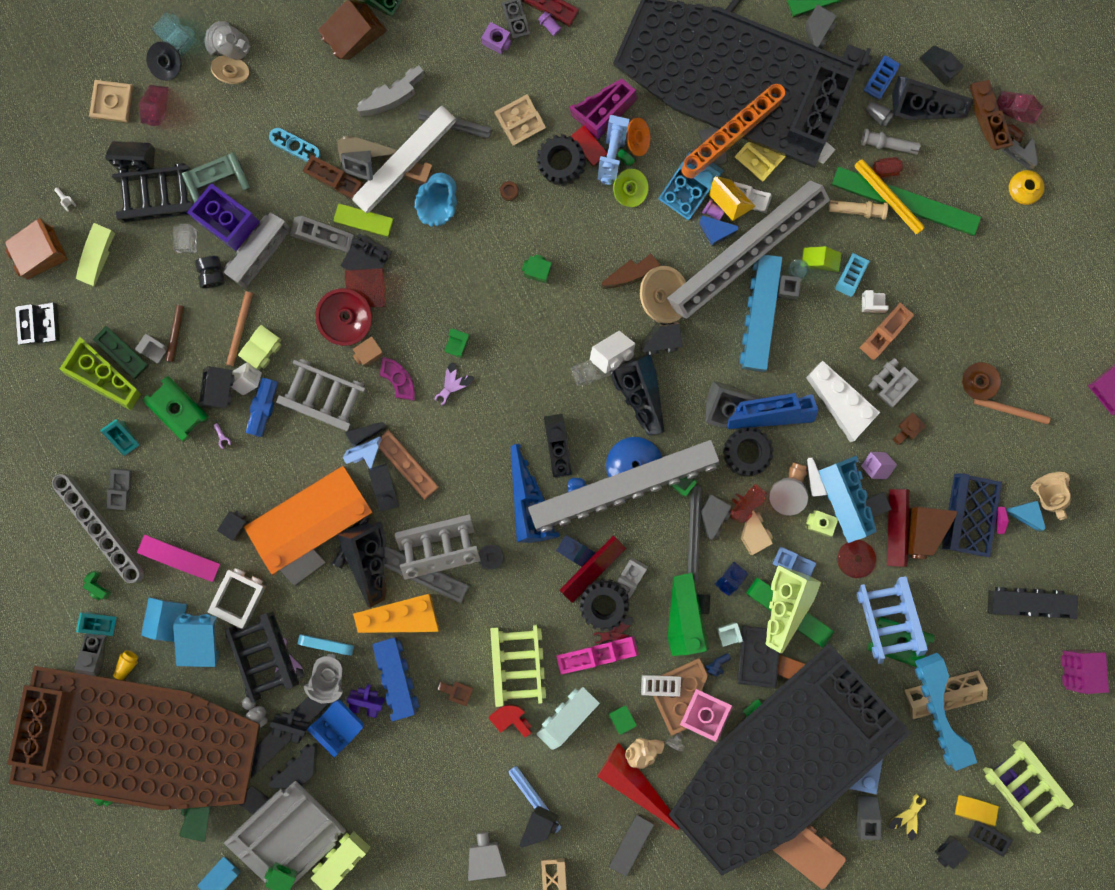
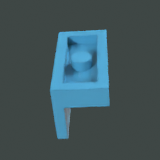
M223 857L198 884V888L200 890H225L241 871L226 857Z

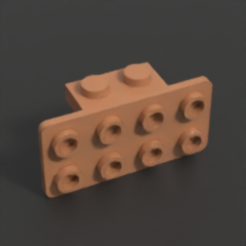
M809 824L794 839L779 845L773 851L818 887L825 889L843 866L846 859L831 847L833 843L825 836L822 838L815 834L817 830Z

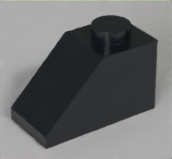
M934 45L919 58L944 86L964 67L951 52Z
M387 463L368 469L380 511L398 507L399 498Z
M537 806L531 814L519 846L523 848L547 840L551 834L554 835L559 826V823H556L559 815Z

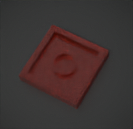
M384 269L345 270L346 288L360 293L367 300L370 308L386 307Z

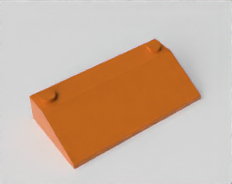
M344 466L250 522L244 526V529L271 575L275 576L282 568L366 516H372L373 512Z

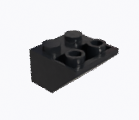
M112 141L105 159L118 171L136 169V171L154 169L155 147L151 143Z
M677 321L666 324L656 323L640 344V348L648 355L658 354L659 350L663 349L667 352L678 351V347H682L680 324Z

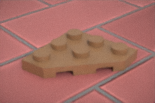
M700 658L660 675L681 677L680 696H653L671 736L687 729L680 725L695 690L702 691L708 675ZM652 680L648 681L650 691H652ZM656 680V691H659L660 680ZM664 680L663 691H667V680ZM671 681V692H675V681Z

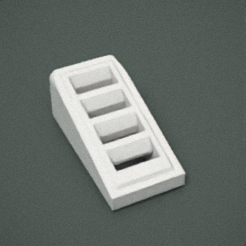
M808 458L807 465L811 496L828 495L813 458Z
M642 675L641 695L680 696L681 677ZM648 680H652V691H648ZM656 680H660L659 691H656ZM664 680H667V691H663ZM671 681H675V692H671Z

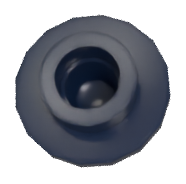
M726 653L716 658L713 663L706 665L705 668L708 670V674L719 677V674H724L721 664L730 661L731 657Z

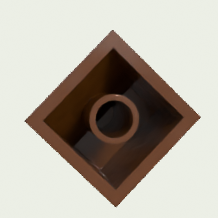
M346 0L318 31L322 35L321 39L331 46L333 54L338 59L350 60L383 35L387 29L364 1Z
M924 507L909 508L908 554L911 555L912 559H927V556H934L954 521L957 511Z

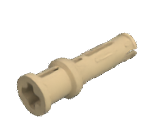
M830 200L828 212L864 215L866 218L879 217L882 220H886L888 203L873 204L871 201L855 203Z

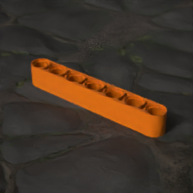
M780 84L771 85L688 155L682 166L683 175L687 178L696 177L781 104L785 96L784 87ZM771 94H777L779 98H775ZM758 105H762L765 109H759ZM743 117H749L751 121L748 122ZM729 129H735L738 133H732ZM715 141H722L724 145H718ZM706 152L710 157H704L701 153ZM688 164H692V165H694L696 168H695V169H690V168H688L687 165H688Z

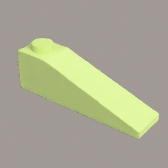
M778 565L771 585L773 600L769 608H772L771 620L768 621L767 646L779 653L784 652L814 602L821 584L820 581L806 574Z

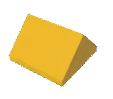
M718 176L714 177L709 196L732 221L755 207L754 203L732 180Z

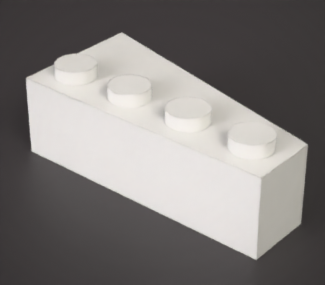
M823 361L806 377L826 405L828 411L837 421L839 427L846 434L849 442L855 441L880 413Z

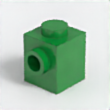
M540 255L530 256L529 260L524 261L522 271H525L524 277L546 284L552 262L546 261V258Z

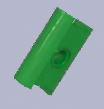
M167 376L161 380L163 385L152 396L146 395L142 401L182 442H185L191 437L189 433L200 422L205 423L209 416ZM179 404L180 411L177 414H173L172 407Z
M882 616L877 617L875 621L878 628L902 624ZM907 631L879 636L882 647L896 645L900 637L904 639L905 643L910 642L912 639L910 632L907 633ZM922 631L928 649L929 643H934L935 635ZM869 642L867 650L872 652L874 645L873 642ZM912 650L884 655L916 668L915 661L925 657V655L917 657L916 652Z

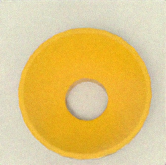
M1024 170L1011 178L1009 192L1017 203L1030 205L1041 198L1044 192V182L1038 173ZM1026 180L1034 182L1035 188L1033 190H1028L1025 187Z

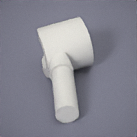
M58 187L55 188V192L61 198L60 203L66 211H69L68 206L71 204L76 207L71 197L65 196Z

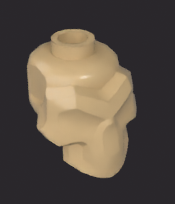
M644 738L636 739L625 753L628 764L633 768L640 769L652 765L657 754H662L664 741Z

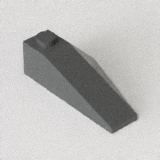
M713 381L706 398L705 422L722 428H728V420L734 414L740 402L762 399V397Z

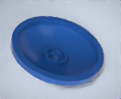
M641 437L625 438L616 443L608 454L606 461L608 477L633 469L632 462L637 461L639 466L662 458L659 449L647 439Z

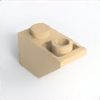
M754 510L748 512L741 540L750 555L773 544L771 541L773 539L772 534L768 529H764L762 525L764 521L760 513H755Z

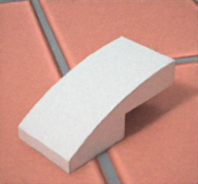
M734 182L754 203L755 207L752 210L763 213L767 212L772 198L771 193L755 190L752 186Z

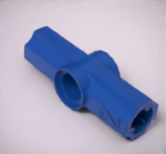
M261 378L257 395L251 403V416L245 433L263 437L267 420L273 412V400L278 382Z

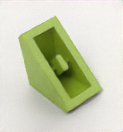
M829 247L804 248L801 267L839 272L842 253Z

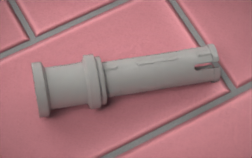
M866 128L861 138V145L876 146L877 149L885 147L915 155L918 154L920 149V143L889 137L884 132L875 133Z

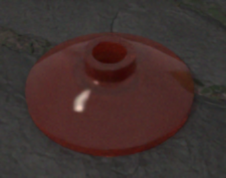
M855 540L845 543L840 548L837 561L839 568L845 575L852 578H862L870 574L874 569L876 555L868 543L862 540ZM857 555L861 557V561L859 563L855 561V557Z

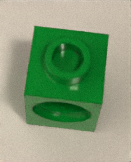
M275 862L273 867H269L264 876L267 879L265 887L272 890H290L296 879L297 871Z

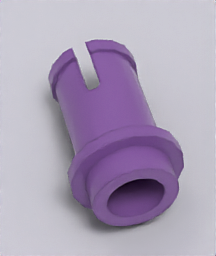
M544 12L538 19L540 21L539 24L544 25L552 36L557 35L562 27L551 17V13Z

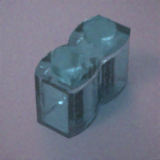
M165 12L151 30L162 41L172 44L178 50L180 56L183 57L197 41L194 36L195 32L189 26L183 27L180 24L181 20L175 14L169 15Z

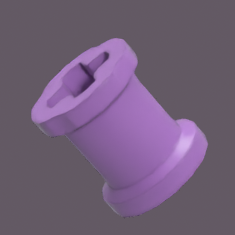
M710 199L702 213L708 214L720 221L725 212L713 202V199Z

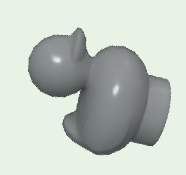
M245 697L242 701V706L244 709L249 710L245 717L259 723L260 727L268 722L265 716V708L263 706H255L256 701L251 703L250 698Z

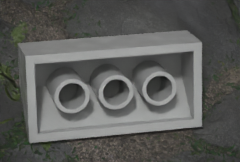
M271 212L260 220V226L257 230H253L248 236L249 240L247 243L240 246L237 250V256L234 260H230L225 266L223 273L244 289L252 282L291 230L283 219Z

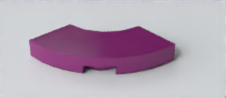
M383 357L380 377L388 379L393 384L396 398L415 401V388L409 373L396 361Z

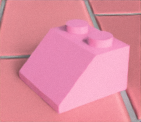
M696 689L680 725L718 743L733 710V706Z

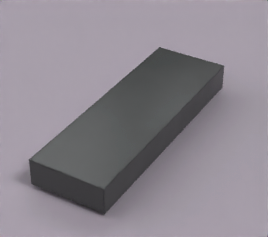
M636 814L609 868L627 876L654 823Z

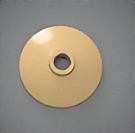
M223 55L216 57L211 63L213 75L222 82L240 84L246 81L249 76L248 66L240 59L235 60Z

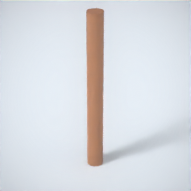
M245 291L226 363L228 366L234 367L253 295L251 292Z
M974 400V404L1047 425L1050 422V417L991 400Z

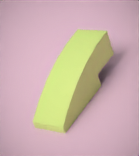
M93 223L80 259L76 276L77 280L95 286L110 253L108 249L115 236L112 230Z

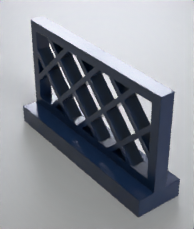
M963 473L954 474L948 510L957 511V515L944 536L942 549L990 557L1002 482L969 476ZM969 480L975 481L979 487L974 492H971L968 488ZM989 484L995 485L994 493L991 496L984 489ZM981 491L986 499L979 504L974 495ZM971 498L976 507L968 511L965 505L966 501ZM987 502L992 507L988 515L981 508ZM979 510L983 518L976 523L971 514ZM968 517L973 526L965 530L962 523ZM986 521L989 528L988 531L983 534V532L979 528V525ZM976 529L980 537L973 542L968 533ZM965 536L970 545L966 548H959L960 539ZM981 540L986 544L985 553L980 552L976 547V544Z

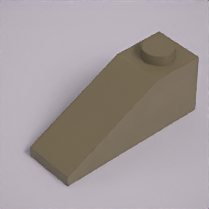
M344 136L337 140L341 165L342 153L371 150L372 162L389 160L396 152V149L357 137Z

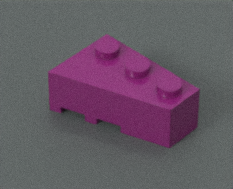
M620 79L601 89V92L594 96H588L579 104L570 106L571 116L599 139L608 130L610 115L621 117L637 100V94L631 85L625 80Z

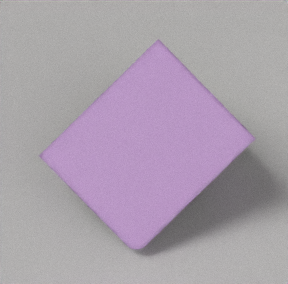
M870 452L861 465L871 479H887L897 466L886 452Z

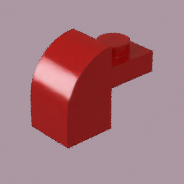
M506 704L499 707L488 717L500 733L513 723L525 738L531 734L529 729L532 727L525 717L523 719L520 718L525 713V710L518 705Z

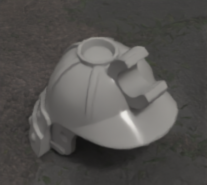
M219 21L213 23L206 31L204 43L210 55L215 52L231 59L239 60L247 55L251 47L249 46L248 38L238 29L230 26L229 22Z
M328 654L316 660L310 681L304 685V690L309 698L321 704L333 703L343 693L340 687L342 667L340 662L335 659L336 655Z

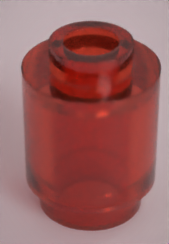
M898 157L883 158L873 163V170L880 178L899 176L900 171L903 170L902 161L898 160Z

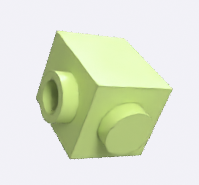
M816 510L813 511V514L810 513L807 518V529L832 537L838 519Z

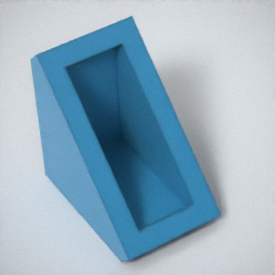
M1038 501L1006 509L1008 515L1036 531H1044L1045 524Z

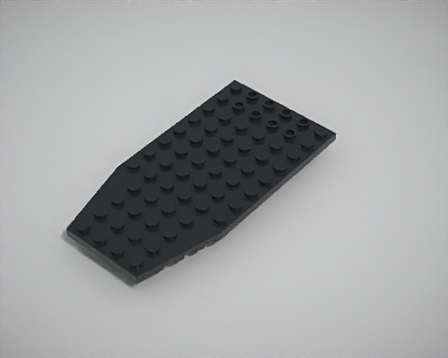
M667 0L640 1L613 62V66L673 110L718 129L723 127L771 85H782L785 89V96L781 104L746 133L742 139L815 168L859 65L723 8ZM771 94L773 97L779 98L777 94ZM758 105L759 109H765L762 105ZM743 117L744 120L751 121L749 117ZM729 129L732 133H738L735 129Z
M829 643L713 747L669 816L722 876L744 865V863L775 849L779 845L794 839L907 738L911 732Z

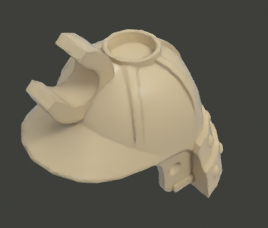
M1065 472L1048 473L1038 478L1031 485V489L1040 497L1042 507L1050 512H1056L1059 520L1068 518L1065 509L1071 502L1068 487L1070 479L1069 475Z

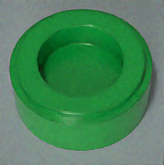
M620 149L617 153V157L626 165L632 166L635 162V159L626 151Z

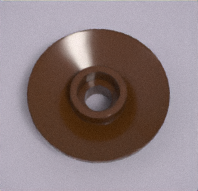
M974 363L963 373V389L973 399H990L1000 388V375L996 368L988 363ZM977 379L982 380V385L976 383Z

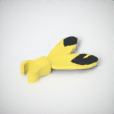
M918 794L913 796L910 809L895 816L888 825L890 829H897L907 823L906 832L910 840H914L917 835V813L926 803L925 798H922L921 803H916V799L919 797Z

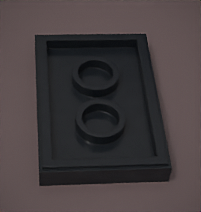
M742 627L743 642H741L737 684L777 688L780 653L766 645L767 628Z

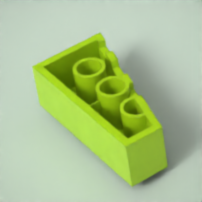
M79 337L60 367V370L66 376L129 410L133 409L141 396L134 386L81 337Z

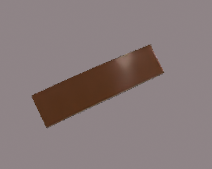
M313 155L310 156L303 169L305 174L351 200L364 186L361 181Z

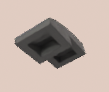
M110 469L107 509L127 510L132 470Z

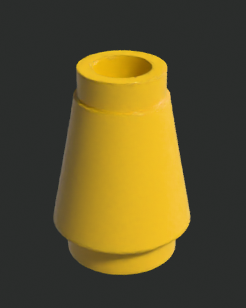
M127 650L121 653L113 677L118 680H124L138 664V656Z

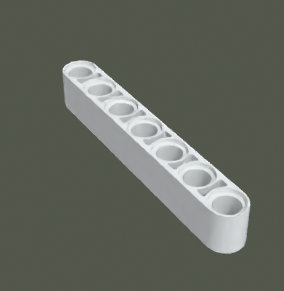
M440 106L373 175V180H368L354 195L352 200L365 213H369L405 176V173L409 172L454 125L456 118L446 108Z

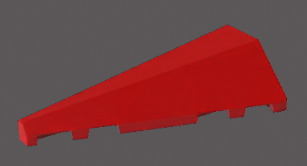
M617 743L597 774V777L678 830L680 827L669 816L671 810L639 768H633L628 764L625 757L626 751L621 744Z

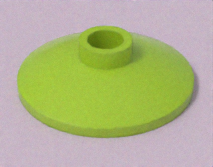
M626 169L620 172L613 185L615 198L621 205L626 207L640 205L648 194V182L644 174L636 169ZM627 185L630 186L629 191L626 190Z

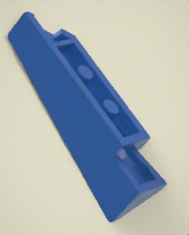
M796 393L744 401L739 403L734 414L730 416L727 427L728 429L811 423L816 419L818 408L813 394L797 398Z

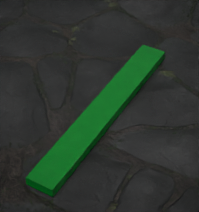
M837 167L831 186L881 204L887 203L861 174ZM886 184L915 216L971 236L975 235L981 217Z

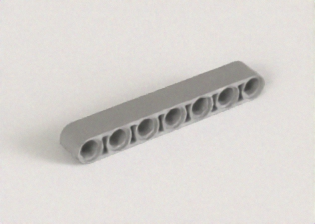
M56 475L52 480L54 490L123 580L127 583L142 581L144 578L142 567L76 481L68 475ZM65 478L67 485L62 489L60 482ZM74 494H77L78 501L74 504L72 502V496ZM85 509L90 511V516L87 519L83 516ZM97 524H100L102 527V530L99 534L95 532V526ZM109 539L113 541L111 549H108L106 546ZM121 554L125 556L123 564L118 562V557ZM132 569L137 572L134 580L130 578V571Z

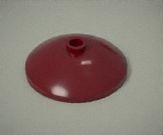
M338 288L326 293L320 299L315 311V321L319 332L326 340L336 345L348 346L361 341L367 335L372 324V311L369 303L360 293L348 288ZM345 312L349 313V319L344 317Z

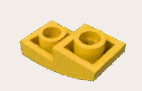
M958 795L955 815L995 826L999 807Z

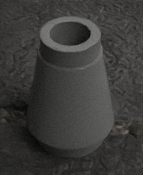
M873 102L866 108V112L881 126L887 127L895 116L891 109Z

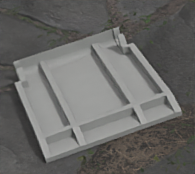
M295 781L285 791L281 788L238 828L224 844L265 883L267 880L264 878L266 871L269 867L272 868L275 862L297 871L295 883L336 845L338 836L341 833L344 834L346 829Z

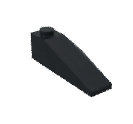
M898 76L892 93L893 115L908 120L965 118L973 102L972 98L902 76Z
M651 355L635 357L620 364L615 370L609 371L614 386L618 391L621 390L626 398V404L628 406L631 405L636 413V419L646 434L649 436L665 432L657 373Z

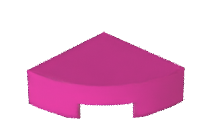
M998 507L996 517L997 534H1004L1009 519L1005 507Z

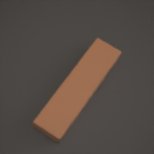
M389 430L381 436L382 441L379 449L423 499L426 500L439 486Z

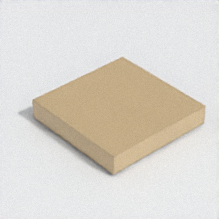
M95 80L89 117L128 123L134 86L132 84Z

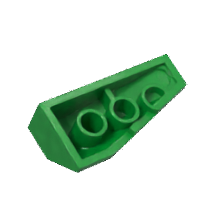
M693 572L673 577L668 626V642L672 656L705 652L710 648Z

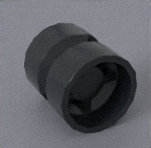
M207 256L195 260L196 270L200 273L198 276L200 288H215L225 284L223 273L219 271L222 268L219 256Z
M486 545L479 551V563L483 568L494 570L502 565L504 554L499 547Z

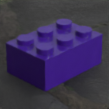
M212 183L187 212L197 223L234 251L239 249L260 223L250 211Z

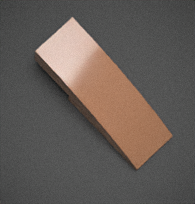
M899 303L859 348L872 360H875L906 326L914 314L903 304Z

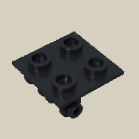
M359 233L357 237L353 238L351 242L353 245L340 266L374 284L392 251Z

